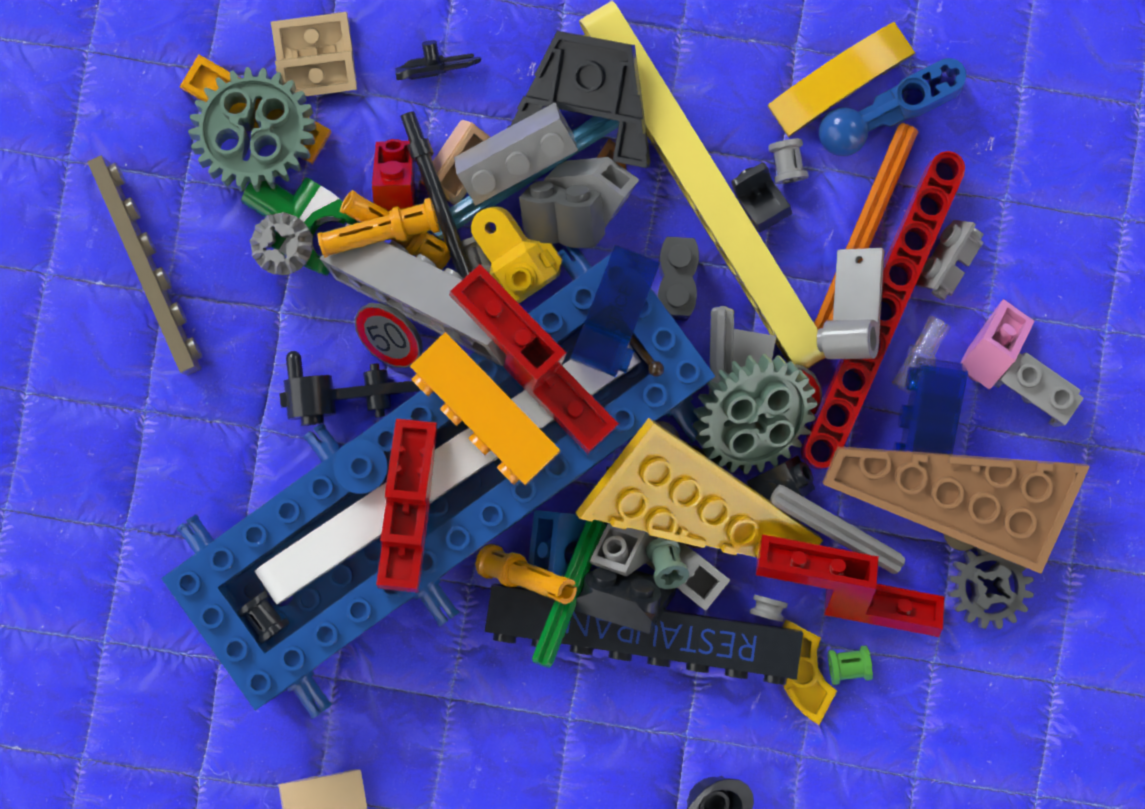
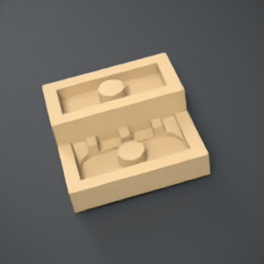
M347 11L271 21L276 54V71L281 73L283 85L293 80L296 86L295 93L303 91L305 96L357 90Z
M353 769L321 777L313 776L278 784L282 809H367L361 769Z

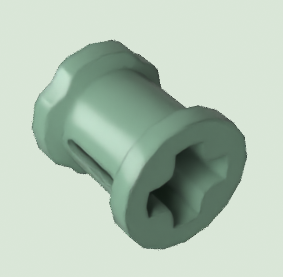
M658 538L652 540L647 545L645 551L647 557L654 564L656 571L653 577L659 588H676L688 580L689 571L687 565L681 562L679 556L681 551L679 542Z

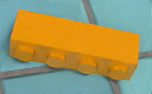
M446 332L410 365L417 373L411 380L428 397L435 392L445 402L440 410L456 426L463 421L474 432L468 439L484 455L491 450L502 461L497 466V469L513 485L519 479L524 485H527L561 452Z

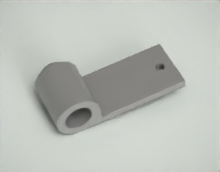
M883 248L837 250L833 320L826 321L823 328H820L817 332V347L820 352L824 353L826 359H874L877 356L884 266Z

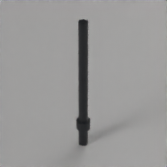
M407 112L400 117L410 142L407 145L410 157L413 162H417L429 198L433 202L437 220L455 270L464 279L472 272L431 158L434 154L429 139L423 136L415 112Z

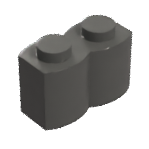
M538 181L530 185L519 197L523 232L527 239L540 241L541 243H560L573 248H593L605 235L601 193L590 190L587 186L574 185L565 189L553 185L549 181Z
M666 237L659 254L658 267L662 281L657 297L674 320H688L695 308L697 289L693 276L699 262V250L695 238Z

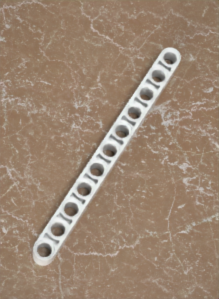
M620 329L612 332L614 335L612 343L601 339L562 365L591 396L641 363V360ZM609 335L608 340H611L612 335ZM526 390L511 399L540 430L555 421ZM467 428L435 449L430 503L498 459L491 450L484 455L468 439L474 433L470 428ZM386 483L255 570L256 575L276 605L285 601L381 537L386 505L384 497Z

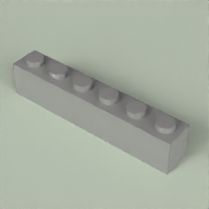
M381 241L329 255L326 258L322 255L319 258L337 281L382 304L395 308L404 316L441 335L446 332L456 343L500 366L504 365L506 354L449 296L450 290L463 280L454 270L446 268L443 271L437 268L430 259L421 254L414 257L395 241H391L389 244Z

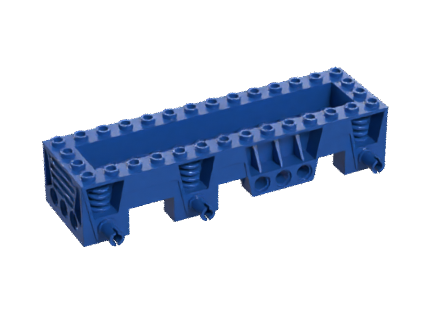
M566 246V250L574 261L570 259L564 249L560 250L558 254L563 259L562 266L573 281L528 314L566 352L563 364H565L601 340V337L604 338L609 333H612L607 331L606 323L610 320L616 323L620 322L609 318L611 309H613L611 316L621 319L654 361H659L663 364V374L658 377L652 376L649 373L647 363L633 348L641 363L592 395L619 424L589 454L556 421H553L541 429V431L561 452L527 485H524L520 479L513 485L497 469V466L502 463L498 458L430 503L418 593L377 588L376 582L382 549L381 537L358 551L353 558L343 561L295 593L288 605H276L272 597L269 596L268 601L282 619L286 618L289 621V625L264 644H260L258 641L259 635L245 617H240L237 613L249 601L262 592L267 591L255 573L257 568L369 494L349 492L336 480L333 462L340 447L326 429L324 423L313 428L321 438L322 443L314 432L311 431L303 437L319 457L321 463L215 540L212 538L197 514L187 519V523H182L176 528L195 554L161 579L255 711L284 691L288 690L291 692L293 690L311 715V719H314L333 704L327 699L312 678L314 675L313 671L329 657L413 598L416 600L421 599L439 627L448 621L440 606L450 619L457 615L459 610L455 608L439 586L441 583L440 578L634 437L648 418L656 421L665 415L668 417L672 415L689 438L690 443L692 444L696 441L695 437L698 433L693 428L692 423L699 419L693 412L696 408L690 401L693 400L692 395L711 381L715 375L621 247L593 267L579 248ZM621 284H623L622 291H625L626 286H628L627 293H630L631 288H633L630 296L619 292ZM618 295H621V296L618 297L617 302H618L619 304H621V305H623V304L626 303L625 297H627V300H628V301H627V304H626L625 306H622V307H621V306H618V305L616 304V301H615V300H616V297H617ZM613 305L621 309H624V311L613 308ZM609 322L607 328L614 330L616 328L615 323ZM475 352L469 356L510 399L525 390L503 366ZM421 390L353 440L363 439L377 444L387 457L389 469L396 419L437 423L435 449L469 427L463 421L456 426L440 410L445 402L435 392L428 397ZM387 476L382 485L387 482Z

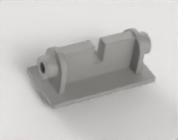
M953 220L943 230L940 236V243L933 255L926 260L916 286L933 289L931 293L941 300H945L947 295H953L954 290L965 272L955 266L956 262L959 261L963 265L969 266L983 245L981 239L984 234L974 228L976 226L974 222Z

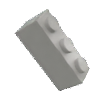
M555 102L455 156L456 174L474 204L478 205L578 151L574 134Z

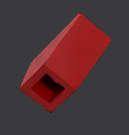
M390 139L376 142L372 177L373 203L386 209L388 212L393 207L398 206L400 209H405L416 204L415 162L412 161L407 145L410 144L409 141Z

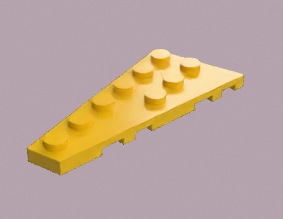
M650 418L646 420L575 512L579 519L607 522L612 527L625 530L628 527L648 532L651 536L702 548L709 546L721 549L723 553L732 555L739 553L756 557L757 559L762 534L820 545L823 541L813 530L775 507L771 501Z

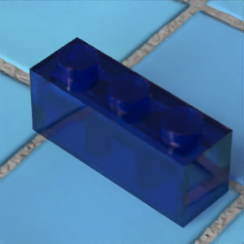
M916 357L915 367H909L906 375L905 389L910 390L908 405L902 404L899 412L898 427L903 428L901 442H895L892 450L953 454L968 377V370L963 363Z

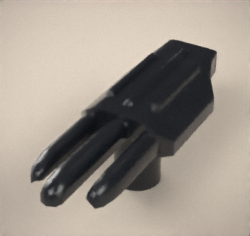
M429 40L422 43L423 58L411 59L404 65L395 68L396 79L414 80L438 76L449 70L467 68L478 64L482 59L481 57L474 58L472 53L443 57V55H439L437 41Z

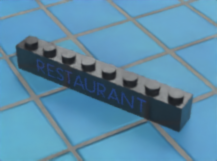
M493 584L491 585L485 632L494 633L493 640L506 643H516L517 637L532 639L531 646L537 647L555 600L526 588H512ZM575 607L561 644L570 645V652L593 655L594 649L609 651L608 658L631 661L633 654L648 657L647 664L670 667L672 660L685 662L686 670L709 673V667L711 666L724 668L725 676L748 679V672L764 675V682L786 685L787 678L797 680L803 632L796 629L665 610L652 632L647 634L577 612Z

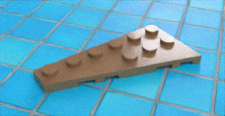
M838 446L823 479V485L1042 574L1090 466L1081 463Z

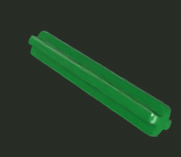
M586 521L564 576L575 581L576 584L573 586L577 587L576 595L568 604L554 601L532 657V661L542 667L550 668L554 663L576 607L577 597L583 589L585 576L589 573L592 566L590 562L591 557L606 529V525L601 521Z

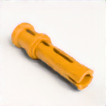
M354 190L348 193L340 208L341 213L347 214L359 222L389 215L386 209L367 200ZM427 231L408 236V240L401 242V240L397 241L396 238L390 239L402 245L412 256L424 255L441 270L451 258L446 242Z
M426 198L423 204L405 209H400L398 206L393 207L389 211V215L323 233L320 232L317 235L322 254L326 258L329 255L392 238L404 242L408 240V236L429 230L437 233L440 232L433 202L431 198Z
M488 544L477 555L475 562L476 571L486 579L497 578L506 587L522 586L562 604L570 603L576 595L577 587L573 586L576 584L574 580L528 564L525 557L519 553L511 552L508 554L500 546Z

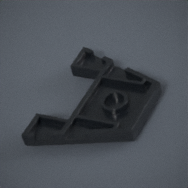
M557 31L534 74L536 76L526 96H523L517 107V114L511 125L507 128L556 102L561 110L619 121L613 162L643 168L650 167L651 161L635 45Z

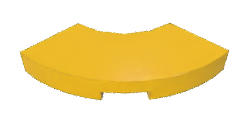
M785 619L782 627L801 630L803 632L797 680L787 678V684L783 685L793 704L810 720L820 725L837 692L835 688L825 681L818 668L817 650L821 638Z

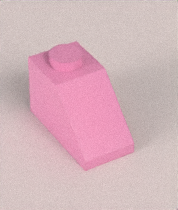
M1003 299L968 347L958 368L964 371L970 379L981 383L990 390L1016 361L1035 321Z

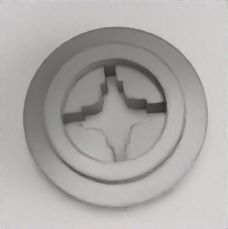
M284 212L267 215L264 220L255 225V231L249 240L252 257L262 269L275 275H288L301 269L310 258L313 247L312 235L307 225L298 217ZM274 230L284 238H292L290 239L291 242L286 244L288 258L277 249L267 250L276 242Z

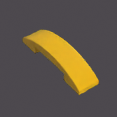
M892 22L816 69L770 102L767 107L786 135L790 137L819 118L823 112L913 56L915 51L896 23Z

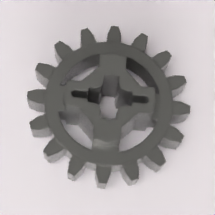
M979 548L977 556L969 550L963 552L966 562L954 561L952 564L959 571L958 575L947 577L948 581L955 583V589L948 591L947 595L949 597H956L959 600L953 607L954 611L966 610L964 621L971 623L977 617L978 627L984 629L987 628L990 620L996 629L1003 627V618L1010 623H1016L1017 618L1014 612L1016 610L1021 612L1028 611V608L1022 603L1023 598H1033L1034 593L1025 590V585L1034 581L1033 577L1023 576L1022 571L1026 567L994 554H989V552ZM984 561H997L986 571L975 568L976 565ZM1011 574L1015 584L1014 592L1010 589L1008 579ZM978 578L985 580L995 579L993 586L1002 595L985 594L987 587ZM966 581L971 586L972 596L970 599H968L966 594ZM994 603L1006 606L997 612H984L985 609L988 610L990 605Z

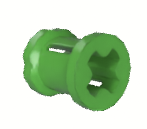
M867 645L861 646L857 651L842 653L828 650V666L833 685H839L841 680L862 677L866 681L873 679L871 656Z

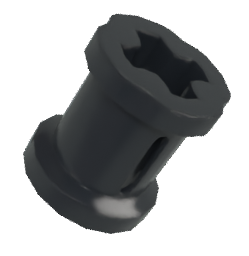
M267 591L262 592L237 611L239 616L245 617L259 635L258 641L261 645L289 625V621L286 618L282 619L268 601L270 595Z

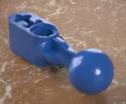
M945 58L904 78L897 86L876 96L872 105L859 112L848 107L831 110L824 116L819 126V138L823 147L836 156L855 154L864 146L869 131L881 125L892 127L908 118L918 117L956 98L962 92L965 84L966 70L964 66L956 59ZM942 73H946L948 77L956 76L953 86L950 87L947 82H943L935 86V96H931L930 87L940 82ZM908 89H917L922 93L924 99L917 105H909L902 99V94Z

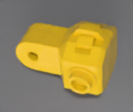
M493 206L479 211L474 216L471 232L491 262L490 275L518 303H521L560 276V267L563 259L552 243H541L540 241L527 239L515 219L506 209ZM491 222L496 225V231L491 230Z

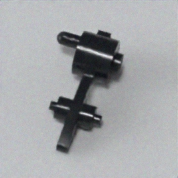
M290 351L286 355L288 379L283 381L285 392L279 393L281 408L287 409L288 420L301 419V426L322 424L324 423V417L335 415V401L366 398L367 411H375V417H384V410L391 408L390 395L419 392L420 388L413 381L389 383L387 370H380L379 363L370 364V371L363 372L365 386L333 389L332 375L304 377L300 353Z

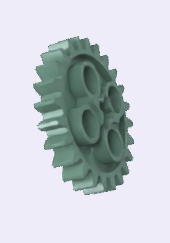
M246 67L244 78H238L237 74L232 70L230 71L231 82L226 84L221 78L217 77L216 83L219 89L213 91L205 87L203 90L208 97L207 102L202 100L195 101V105L201 114H191L189 117L191 122L197 126L188 130L191 139L196 140L191 145L192 150L195 154L201 155L198 161L202 168L210 166L208 172L211 178L215 179L222 174L221 180L226 187L236 179V184L240 191H244L247 183L251 182L255 191L259 192L261 181H267L269 186L274 189L275 177L280 176L288 182L290 179L286 170L289 168L299 172L302 170L297 160L298 157L310 158V153L304 145L315 144L314 136L309 131L316 129L314 119L308 118L314 114L310 104H304L307 99L303 91L295 93L296 86L293 80L283 85V78L280 72H277L270 80L266 68L260 70L258 77H253L250 68ZM258 98H261L262 100L255 114V102ZM234 104H247L242 112L238 114L229 113L230 108ZM272 110H284V114L279 119H267V115ZM254 119H256L259 128H253L255 123ZM246 131H252L251 141ZM226 140H239L235 148L231 150L221 149L222 144ZM250 146V158L248 161H244L243 159L245 158L248 148ZM264 146H277L276 151L272 155L267 157L259 155L260 150Z
M762 354L758 363L751 355L747 356L746 364L743 367L736 361H733V372L730 374L720 369L718 373L721 381L719 383L712 381L707 383L712 392L710 395L699 394L698 398L704 404V407L696 408L693 411L699 419L693 423V428L698 433L695 438L702 447L703 452L710 460L713 459L718 466L723 467L725 465L731 473H734L740 467L744 474H748L752 465L759 472H763L765 462L770 461L774 467L778 466L777 457L782 454L789 459L791 454L788 448L791 445L801 447L802 443L798 439L799 435L810 434L811 431L805 423L816 420V416L810 411V409L817 406V402L812 397L815 389L808 383L809 379L792 361L786 363L778 355L772 361L767 354Z

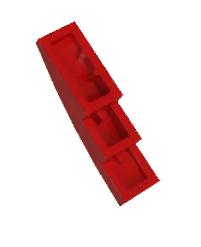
M396 419L384 496L386 505L380 539L382 549L376 582L378 589L419 592L437 433V423Z

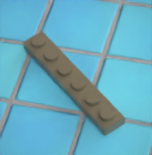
M102 155L87 161L180 373L188 376L201 370L198 360L202 358L200 348L193 337L187 338L182 326L187 323L185 314L178 302L172 304L167 292L168 289L172 288L170 280L163 267L157 269L151 255L156 253V249L148 233H141L136 220L140 219L141 216L134 200L131 197L126 199L121 185L126 182L116 162L111 164Z

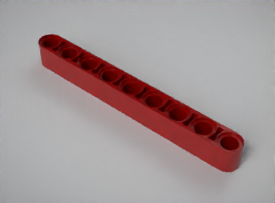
M941 152L925 167L884 260L881 301L886 302L890 306L892 314L889 320H880L877 356L874 359H840L815 415L816 420L810 426L809 430L811 432L806 435L802 444V459L811 468L822 469L829 467L837 447H844L963 179L965 163L961 156L955 152ZM937 163H945L951 167L953 171L952 180H944L936 173ZM928 197L936 202L938 207L936 215H928L923 212L920 205L922 198ZM907 232H915L921 237L922 248L920 250H912L906 245L905 235ZM891 267H901L906 272L907 281L905 285H896L891 281L889 276ZM846 371H854L859 375L861 385L857 391H849L843 385L842 378ZM831 406H839L845 412V422L840 427L831 425L827 420V410ZM818 440L825 442L830 449V455L825 462H818L811 455V447Z

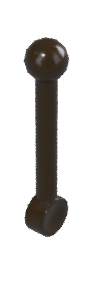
M622 320L618 322L617 329L621 330L628 342L647 363L649 373L654 377L661 376L664 372L663 364L659 361H654Z

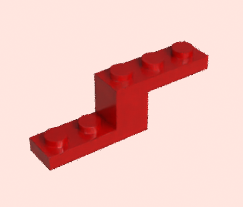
M481 264L450 290L449 296L506 354L503 367L587 454L618 426L619 423L562 366L566 352Z
M762 534L759 543L756 575L825 588L824 615L939 637L943 630L944 596L877 584L879 556Z

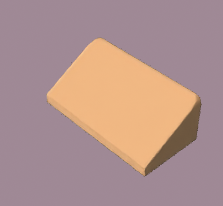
M461 120L433 160L446 200L453 205L460 202L467 193L456 174L454 157L490 138L489 135L475 124L465 120ZM421 178L420 183L425 186L423 178Z

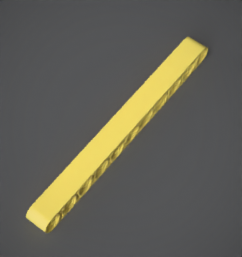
M610 1L580 19L579 24L585 36L635 45L647 136L769 334L776 336L775 343L787 363L792 361L794 364L802 365L808 369L826 358L824 353L820 352L817 347V327L617 5Z

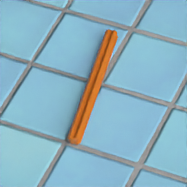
M901 123L897 127L846 249L870 247L918 134V130L915 127L905 123ZM836 273L814 322L818 330L823 328L826 321L833 320Z

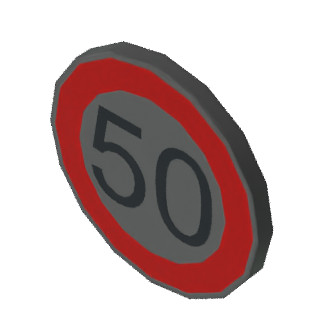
M369 303L358 310L354 319L357 335L367 350L379 360L394 367L407 368L422 355V340L417 329L398 310L382 303Z

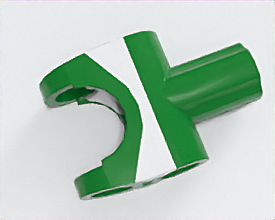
M307 177L304 178L294 195L276 183L275 188L272 189L267 181H261L259 192H256L252 183L249 182L241 198L243 204L265 218L267 215L282 212L298 217L309 228L312 240L316 230L327 222H339L342 224L346 222L350 225L360 223L347 214L340 212L342 200ZM274 230L276 242L271 247L279 250L287 257L286 244L291 242L290 239L292 238H284ZM312 247L310 258L304 267L328 276L329 270L321 262L320 256Z

